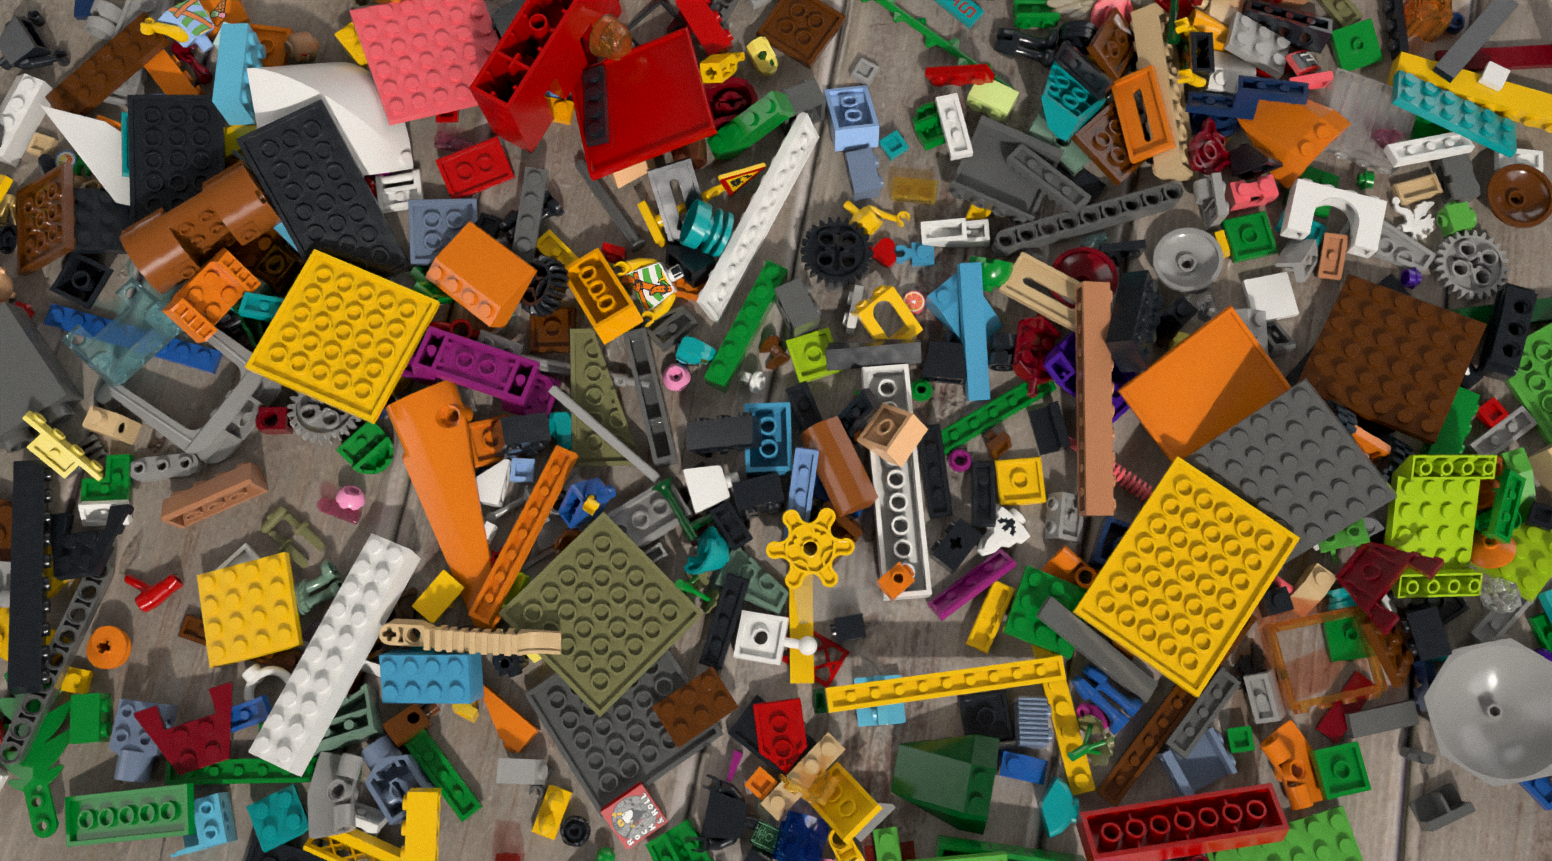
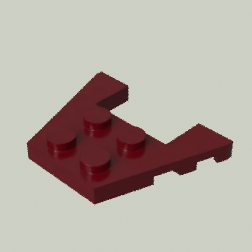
M1369 542L1359 546L1336 574L1335 578L1379 631L1386 636L1399 621V616L1378 603L1407 568L1432 580L1445 563L1444 559L1440 557H1427L1418 552H1405L1397 550L1396 547Z
M233 681L209 688L216 713L170 728H165L158 705L133 713L136 720L179 775L228 760L231 757Z

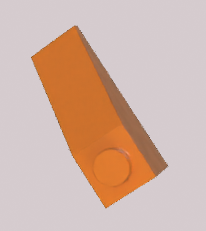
M483 684V699L499 738L504 741L502 746L512 754L515 751L523 753L541 730L488 685Z

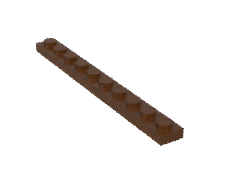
M1251 614L1209 682L1257 620L1256 616ZM1175 683L1094 792L1111 806L1117 807L1198 697H1194Z

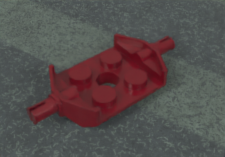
M1038 312L1036 317L1024 318L1018 322L1013 358L1015 375L1025 380V383L1028 384L1027 396L1031 398L1037 397L1038 385L1053 381L1052 377L1043 367V363L1047 353L1054 348L1055 340L1061 337V334L1046 320V317ZM1029 349H1031L1034 352L1035 357H1033Z

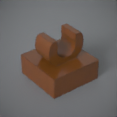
M990 430L984 435L987 438L985 441L987 443L988 455L994 461L1012 447L1010 436L1005 431L997 435L993 430Z

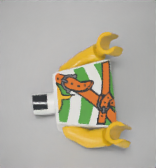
M637 258L626 262L619 261L613 265V267L620 266L622 268V273H618L616 276L621 277L626 274L645 310L641 317H647L650 320L645 327H650L654 320L669 312L676 299L675 293L678 291L674 281L685 276L679 264L667 270L663 262L658 263L657 260L651 258Z

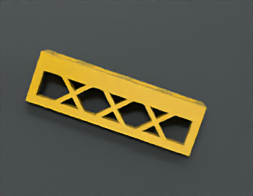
M358 829L338 835L321 837V839L328 842L329 846L318 847L313 845L317 838L312 839L310 837L303 846V850L327 861H358L362 859L370 861H400L401 848ZM345 849L350 852L351 856L340 857L336 854V851Z

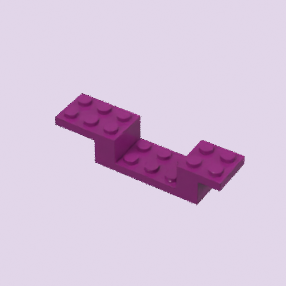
M431 326L428 327L420 347L416 348L401 377L429 386L440 382V379L502 399V410L516 415L546 413L547 419L556 401V398L548 391L553 385L559 389L562 386V381L540 374V362Z

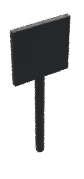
M1057 165L1056 167L1060 173L1075 182L1077 186L1091 196L1088 205L1093 204L1106 186V184L1085 170L1077 179Z

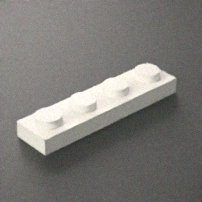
M1455 132L1388 144L1383 151L1395 168L1471 153L1475 146L1470 139Z

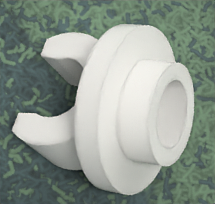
M756 371L753 375L743 372L740 380L745 382L744 385L750 387L752 393L756 394L764 388L765 377L763 372Z

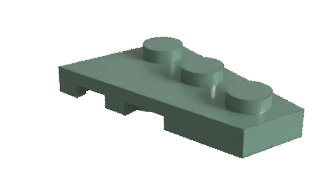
M741 547L736 551L732 550L729 561L723 567L715 586L723 589L728 572L751 579L745 600L779 616L789 592L769 573L767 574Z

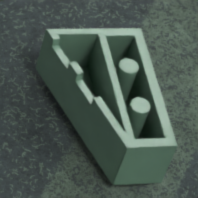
M366 683L360 687L359 691L350 697L346 696L315 751L314 757L319 756L321 751L330 753L384 736L376 689Z

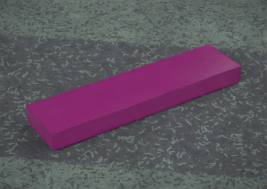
M1000 548L930 600L927 605L943 621L1017 565Z

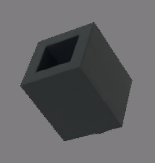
M1286 586L1266 591L1258 603L1262 618L1294 609Z
M862 613L836 617L833 620L834 624H830L832 639L837 638V643L855 641L867 637Z

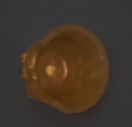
M613 14L602 16L596 22L589 39L591 53L595 56L612 60H621L622 57L631 53L632 35L626 24L620 22Z

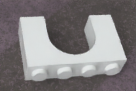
M1298 178L1290 187L1280 236L1303 241L1310 234L1315 209L1320 206H1333L1344 212L1350 222L1351 230L1346 253L1369 258L1378 250L1387 201L1380 200L1377 196L1357 194L1354 190H1342L1330 184L1322 185L1314 183L1307 178Z

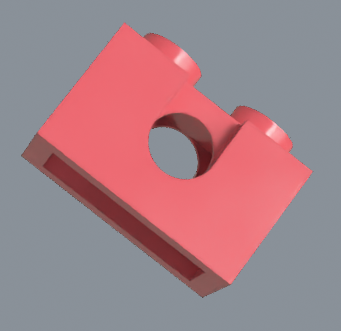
M1273 174L1257 177L1253 183H1246L1245 180L1231 182L1226 187L1224 193L1225 201L1229 203V213L1270 205L1279 195ZM1259 196L1257 200L1251 201L1250 199L1252 197Z

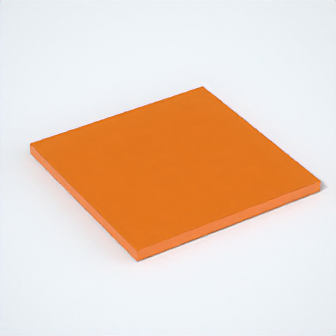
M1229 305L1149 365L1148 370L1141 371L1125 383L1117 392L1170 463H1172L1177 456L1185 461L1186 456L1291 388V386L1232 305Z

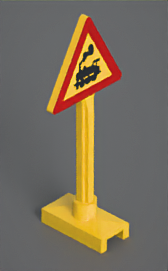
M765 163L719 175L718 179L721 184L702 192L703 201L707 202L723 191H726L729 196L734 195L766 168ZM645 200L638 203L637 206L655 243H658L660 248L667 246L668 241L662 229L663 223L660 213L655 215ZM684 202L676 206L679 216L687 212Z

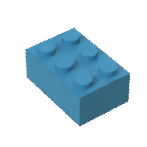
M790 402L744 404V412H751L752 415L761 419L762 447L745 450L746 477H760L777 472L779 476H792Z

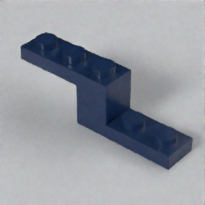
M1239 75L1234 96L1188 90L1185 112L1253 120L1259 100L1306 105L1309 83Z

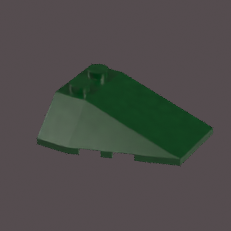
M968 734L967 736L899 743L891 792L958 830L983 835L992 797L1000 738L981 734Z

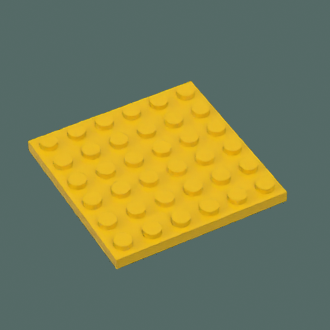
M314 249L249 358L245 368L248 371L375 424L436 314L440 303L433 298Z

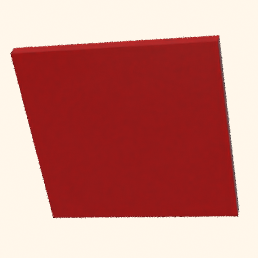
M688 27L587 66L586 69L604 65L607 70L609 143L588 147L585 143L583 74L571 91L589 176L592 181L717 133Z

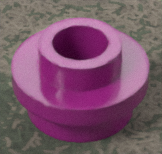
M956 449L949 455L948 464L952 470L964 472L971 465V456L963 449ZM960 457L963 459L964 463L962 465H958L955 462V459Z

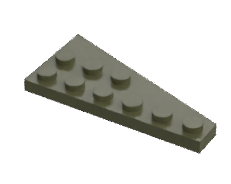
M570 329L571 399L639 457L594 329ZM571 412L572 452L579 456L574 467L634 466Z

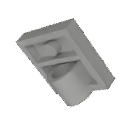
M1221 172L1211 173L1208 178L1199 179L1193 183L1195 202L1202 207L1205 232L1215 231L1229 214V203L1225 201L1224 196L1226 184L1222 180Z

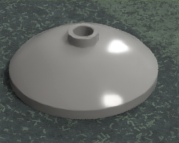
M1180 228L1166 234L1158 242L1153 255V267L1157 277L1167 287L1179 292H1197L1209 287L1220 275L1223 267V252L1217 240L1209 233L1197 228ZM1188 263L1191 267L1184 268L1183 264Z

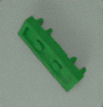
M1503 469L1502 476L1500 475L1495 478L1496 481L1500 482L1499 487L1492 489L1496 495L1491 518L1484 520V523L1489 525L1488 530L1482 531L1481 534L1490 539L1494 538L1502 544H1510L1526 478L1512 469Z

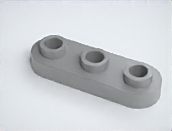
M188 453L138 458L131 463L130 476L140 482L193 477L200 472L202 463L197 456ZM189 461L188 467L184 468V463ZM166 463V468L161 470L162 464ZM143 466V470L138 473V468Z

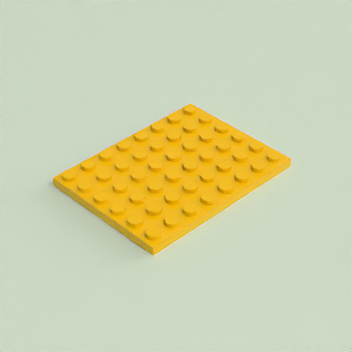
M1177 456L1073 610V613L1191 695L1199 697L1298 543L1300 537Z

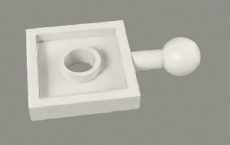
M742 610L733 657L781 666L784 647L799 649L804 655H812L817 650V642L811 636H805L801 640L786 637L789 618ZM761 631L766 632L768 635L767 641L764 644H757L755 641L756 634Z

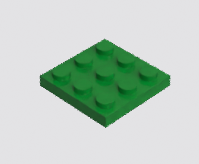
M1025 566L1002 633L1062 656L1065 659H1071L1074 647L1035 615L1048 596H1052L1073 613V610L1087 589L1031 566ZM1073 613V614H1074L1076 617H1078L1082 622L1084 621L1082 618H1080V617L1077 616L1075 613Z

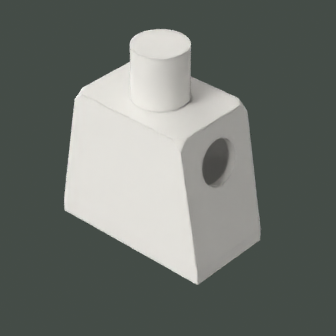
M721 465L683 470L695 514L729 499L728 488L732 487V483L740 481L737 471L724 475Z

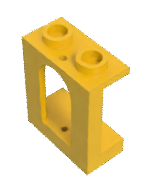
M878 286L872 291L873 295L867 300L859 301L855 305L856 309L851 312L852 316L859 318L874 341L875 339H912L923 330L893 286ZM880 301L889 302L905 324L889 338L873 315V309Z

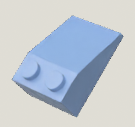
M867 85L825 89L824 96L826 99L827 115L835 152L878 147L879 123Z

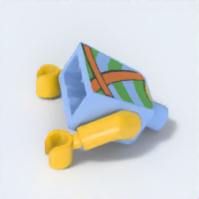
M186 0L182 3H177L176 6L168 9L156 23L152 18H146L145 23H140L141 33L152 35L155 31L156 33L167 35L185 48L196 43L205 53L214 47V44L207 35L215 27L211 21L209 11L202 7L199 0Z

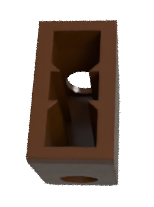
M413 703L382 726L394 743L402 750L406 747L405 744L420 732L432 727L433 724L429 719L441 710L436 703H426L421 708L417 703ZM420 717L417 723L412 724L413 718Z

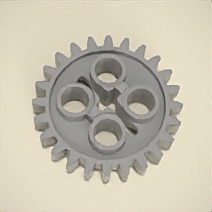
M1464 230L1462 233L1456 232L1452 236L1447 237L1438 246L1439 250L1435 252L1438 258L1432 261V263L1438 265V267L1433 272L1440 273L1436 281L1443 280L1444 284L1441 288L1449 287L1448 294L1451 295L1456 292L1458 300L1465 296L1466 302L1472 299L1475 302L1480 301L1482 298L1486 300L1491 295L1494 296L1497 293V289L1504 285L1503 282L1509 279L1505 273L1510 271V268L1504 265L1510 260L1503 259L1502 257L1507 252L1498 250L1501 243L1494 245V237L1488 240L1485 239V232L1479 236L1476 230L1470 234L1467 230Z
M297 391V397H290L294 404L287 406L291 411L287 414L291 420L289 422L290 425L294 428L297 435H300L304 441L309 438L312 444L318 439L321 445L325 443V440H328L332 445L336 437L341 442L343 434L351 436L350 428L358 429L355 422L363 421L361 418ZM315 414L312 418L307 419L309 415ZM332 420H336L335 423L328 425Z

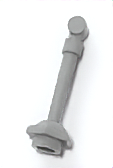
M526 485L523 497L495 512L487 514L486 517L483 516L484 525L486 521L492 523L498 517L527 502L534 486L530 488Z

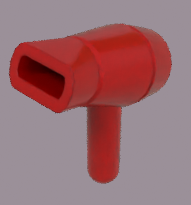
M173 573L152 586L132 575L124 577L125 583L141 591L135 597V603L145 613L160 606L173 592L184 586L180 578Z

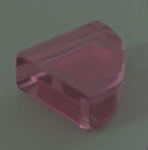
M1378 129L1369 137L1382 149H1385L1388 144L1396 143L1404 134L1396 129Z

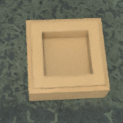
M35 131L26 151L38 157L43 154L52 156L58 140Z

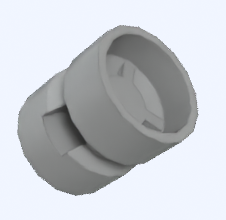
M94 0L90 10L92 16H88L84 30L98 39L110 41L122 10L107 1Z

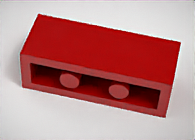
M676 0L677 7L708 57L713 54L726 53L733 48L731 41L734 39L727 28L722 29L719 24L722 19L716 9L711 11L709 8L710 0Z

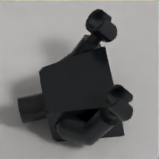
M30 10L28 17L15 15L11 21L5 24L3 33L0 36V50L3 53V56L0 58V66L3 69L10 70L12 67L31 70L53 65V62H58L61 66H68L70 64L68 58L60 59L67 56V53L62 49L56 50L54 55L50 56L52 51L37 27L43 26L46 21L37 10Z
M711 774L706 775L712 779L709 786L702 785L710 791L701 837H692L691 839L699 842L698 848L691 849V851L698 853L722 850L734 845L737 839H741L743 828L757 831L760 816L746 813L748 803L745 802L744 794L734 784L718 779Z

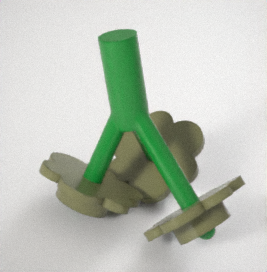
M684 571L685 576L688 577L687 580L678 579L675 582V587L680 589L694 604L697 596L702 598L700 608L704 613L708 614L711 609L717 606L720 591L715 588H711L705 594L698 591L709 583V571L695 575Z
M1090 714L1079 717V729L1086 731L1082 745L1068 752L1069 759L1075 761L1087 754V757L1092 759L1091 763L1094 766L1108 765L1109 757L1113 755L1111 748L1115 746L1114 737L1111 736L1110 732L1105 734L1103 721ZM1101 733L1103 739L1099 741L1093 740L1091 744L1088 743L1091 734Z

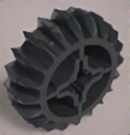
M540 255L539 258L534 257L532 262H528V264L537 269V272L519 303L521 308L530 315L546 317L547 315L552 316L553 311H558L559 305H563V298L567 296L565 293L569 288L567 282L570 278L567 276L568 270L565 269V264L554 257Z

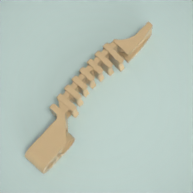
M393 619L379 630V638L387 645L424 647L423 650L434 648L438 652L446 650V652L458 651V653L469 652V654L479 652L481 655L493 653V655L504 654V656H511L512 654H517V656L525 654L560 655L562 632L521 629L518 634H515L516 628H509L506 633H503V629H497L494 633L491 632V629H485L480 632L479 628L468 631L469 628L458 630L456 626L448 629V625L435 627V625L424 620ZM414 628L419 630L420 638L414 635Z

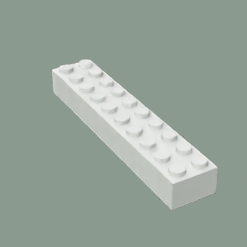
M908 364L862 367V389L870 388L880 406L882 403L913 413ZM872 417L865 423L866 426L870 422ZM917 446L902 467L887 462L868 449L871 483L878 495V499L873 503L880 578L898 562L902 565L907 564L915 574L913 576L915 581L895 600L930 597L932 590ZM881 590L882 601H889L890 599Z
M371 533L249 749V753L302 777L375 644L380 628L387 622L421 559L411 549Z

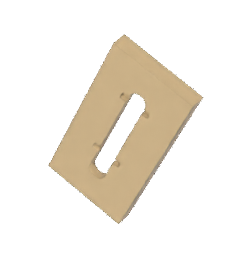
M1022 251L1013 266L1010 278L1005 284L1001 285L999 292L1075 332V309H1070L1023 283V280L1031 278L1075 302V286L1081 282Z

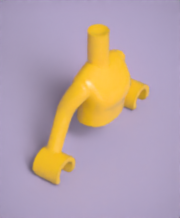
M850 200L846 201L843 205L853 215L849 224L852 225L856 221V229L864 227V235L869 234L871 236L879 229L883 223L879 218L894 221L899 227H904V223L900 218L910 221V214L906 211L893 215L872 205L858 209Z

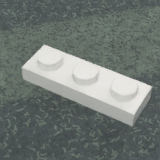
M954 93L936 97L935 104L950 160L973 156V149L958 94Z

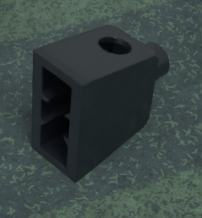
M941 330L939 331V341H930L920 379L936 383L964 384L966 372L963 345L952 342V331Z

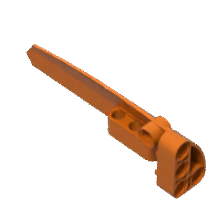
M445 380L401 398L385 408L405 451L402 455L403 463L451 573L465 587L461 596L468 612H470L493 565L491 563L467 425L473 418V412L469 405L462 403V397L456 384ZM498 612L492 626L471 617L474 626L491 629L494 633L502 616Z

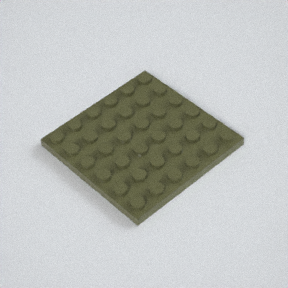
M602 512L499 612L512 628H516L515 631L517 633L521 629L562 632L561 654L539 655L599 717L704 614L680 589L675 587V584L605 512Z

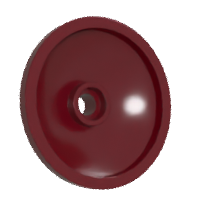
M1090 247L1070 249L1062 253L1052 265L1056 270L1079 282H1110L1113 296L1118 286L1116 267L1106 254ZM1050 290L1057 302L1070 309H1075V302Z

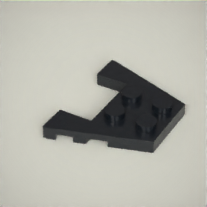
M129 504L110 506L105 529L71 533L75 517L69 512L52 514V524L50 526L54 578L61 581L100 576L115 548L112 544L116 536L123 533L126 527L123 523L127 515H132L134 507Z

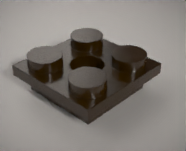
M277 241L252 272L279 294H282L301 272L305 262ZM281 262L280 268L274 270L275 266Z

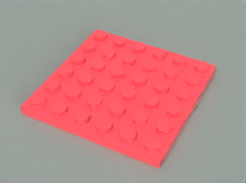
M402 0L398 3L390 2L350 10L354 28L389 126L479 106L469 87L500 41L496 30H493L491 26L493 22L484 0Z

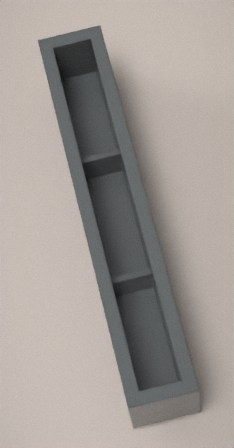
M646 328L625 332L623 336L655 468L659 469L679 464ZM650 380L649 388L642 387L640 381Z

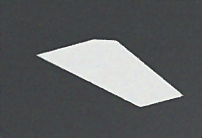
M41 106L116 203L130 206L129 177H122L121 132L101 120Z

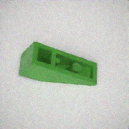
M1522 447L1499 454L1498 456L1503 457L1504 469H1512L1526 478L1518 509L1522 522H1526L1531 503L1533 501L1537 502L1533 469L1525 449Z

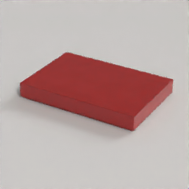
M498 136L435 160L451 199H463L515 178Z

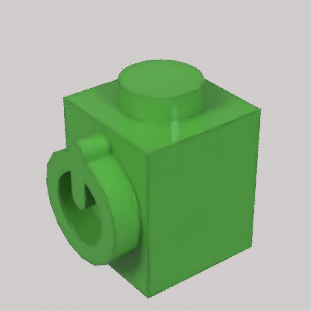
M1457 201L1448 202L1443 205L1444 208L1436 213V222L1441 228L1444 238L1452 236L1456 232L1462 233L1464 230L1469 232L1475 227L1477 220L1474 209L1469 207L1467 201L1461 203Z

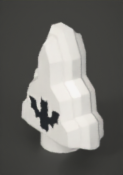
M997 503L995 527H986V533L980 538L976 551L981 556L995 553L1000 547L1009 548L1015 543L1022 544L1031 537L1023 526L1026 522L1025 518L1016 509L1012 508L1008 511Z

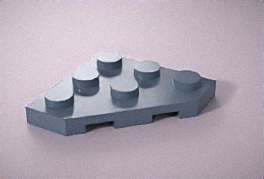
M477 199L408 200L411 267L431 266L438 254L469 221L477 224Z

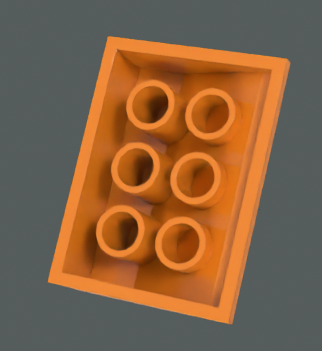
M469 221L434 259L425 278L489 327L505 328L535 276L537 269L476 224Z

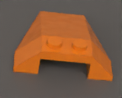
M1259 100L1253 120L1236 118L1249 141L1251 140L1254 146L1263 148L1283 162V167L1270 171L1269 174H1273L1274 179L1287 190L1304 174L1306 168L1333 140L1336 141L1352 124L1336 110L1311 100H1307L1306 105Z

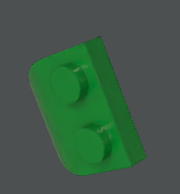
M935 101L920 106L913 118L914 133L924 150L927 151L946 143Z
M368 421L336 448V451L352 468L362 474H378L384 471L391 464L394 454L390 437L376 423L372 424Z

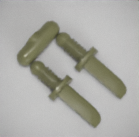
M279 506L267 516L260 530L263 533H268V537L280 547L278 549L279 553H289V556L305 570L309 565L308 560L291 545L293 540L291 538L285 540L272 529L284 517L296 529L294 532L296 536L301 534L320 552L325 548V544L308 528L310 524L308 521L302 523L292 513H287L285 506Z

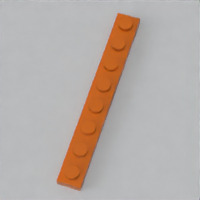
M558 445L555 446L468 614L469 616L492 626L579 457L576 453Z

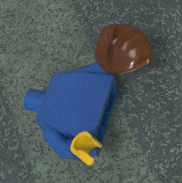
M593 478L570 486L558 510L559 515L569 528L554 543L553 548L557 556L582 533L580 531L581 524L599 516L604 511L609 500L615 497L616 492L612 485L605 486L601 479Z

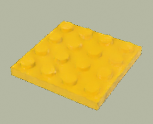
M282 552L197 575L210 668H218L303 646L289 553Z

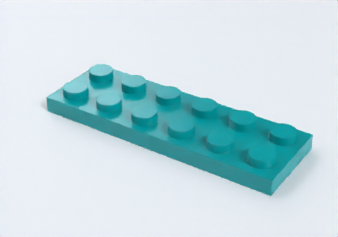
M1398 70L1394 75L1393 105L1509 158L1517 152L1516 123L1511 119L1501 117L1490 109H1484L1475 105L1470 100H1464L1450 91L1440 89L1433 83L1425 82L1411 73Z

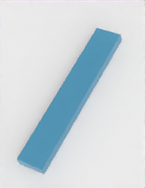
M981 262L957 264L966 372V401L990 400Z

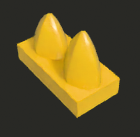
M549 784L531 832L556 840L573 792Z

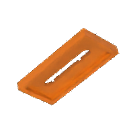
M1153 65L1147 66L1114 81L1112 92L1130 162L1135 164L1175 148L1176 145L1155 67ZM1137 90H1141L1153 138L1149 142L1144 138L1140 116L1136 107L1134 93Z

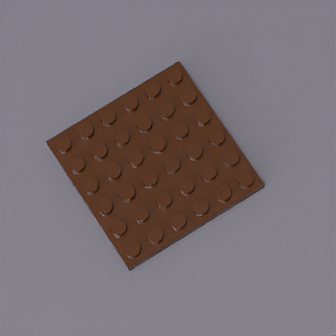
M1348 274L1297 383L1307 378L1324 401H1335L1357 416L1434 445L1487 324Z

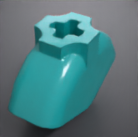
M1058 776L1053 777L1038 801V809L1048 838L1061 834L1070 825V822L1076 823L1079 816V798H1073L1068 785Z

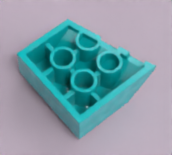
M1055 61L1052 64L1041 96L1048 129L1054 132L1056 137L1067 141L1097 115L1107 100L1103 98V100L1098 101Z

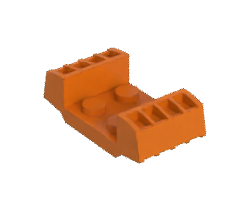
M223 247L189 279L162 312L195 342H206L217 331L214 325L245 292L253 293L261 282Z

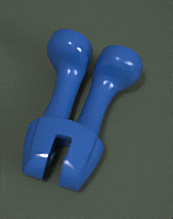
M1086 664L1081 671L1093 685L1091 686L1079 675H1076L1071 682L1085 701L1091 700L1107 714L1111 721L1109 731L1115 735L1130 720L1128 717L1131 718L1144 702L1139 698L1131 699L1126 697L1107 681V674ZM1099 690L1107 694L1117 704H1119L1123 709L1124 713L1120 712L1107 699H1105L1103 695L1099 692Z

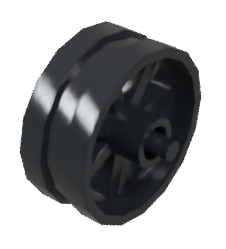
M1075 20L1065 22L1059 28L1057 45L1060 48L1063 41L1068 40L1081 53L1088 54L1089 51L1086 48L1098 31V28L1087 21Z

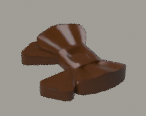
M778 336L768 337L760 347V353L771 352L774 356L766 365L767 369L776 370V367L785 365L790 359V355L784 353L779 345Z

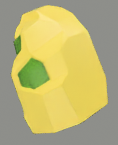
M759 37L751 41L746 46V49L757 72L763 76L774 75L777 71L778 62L766 37Z

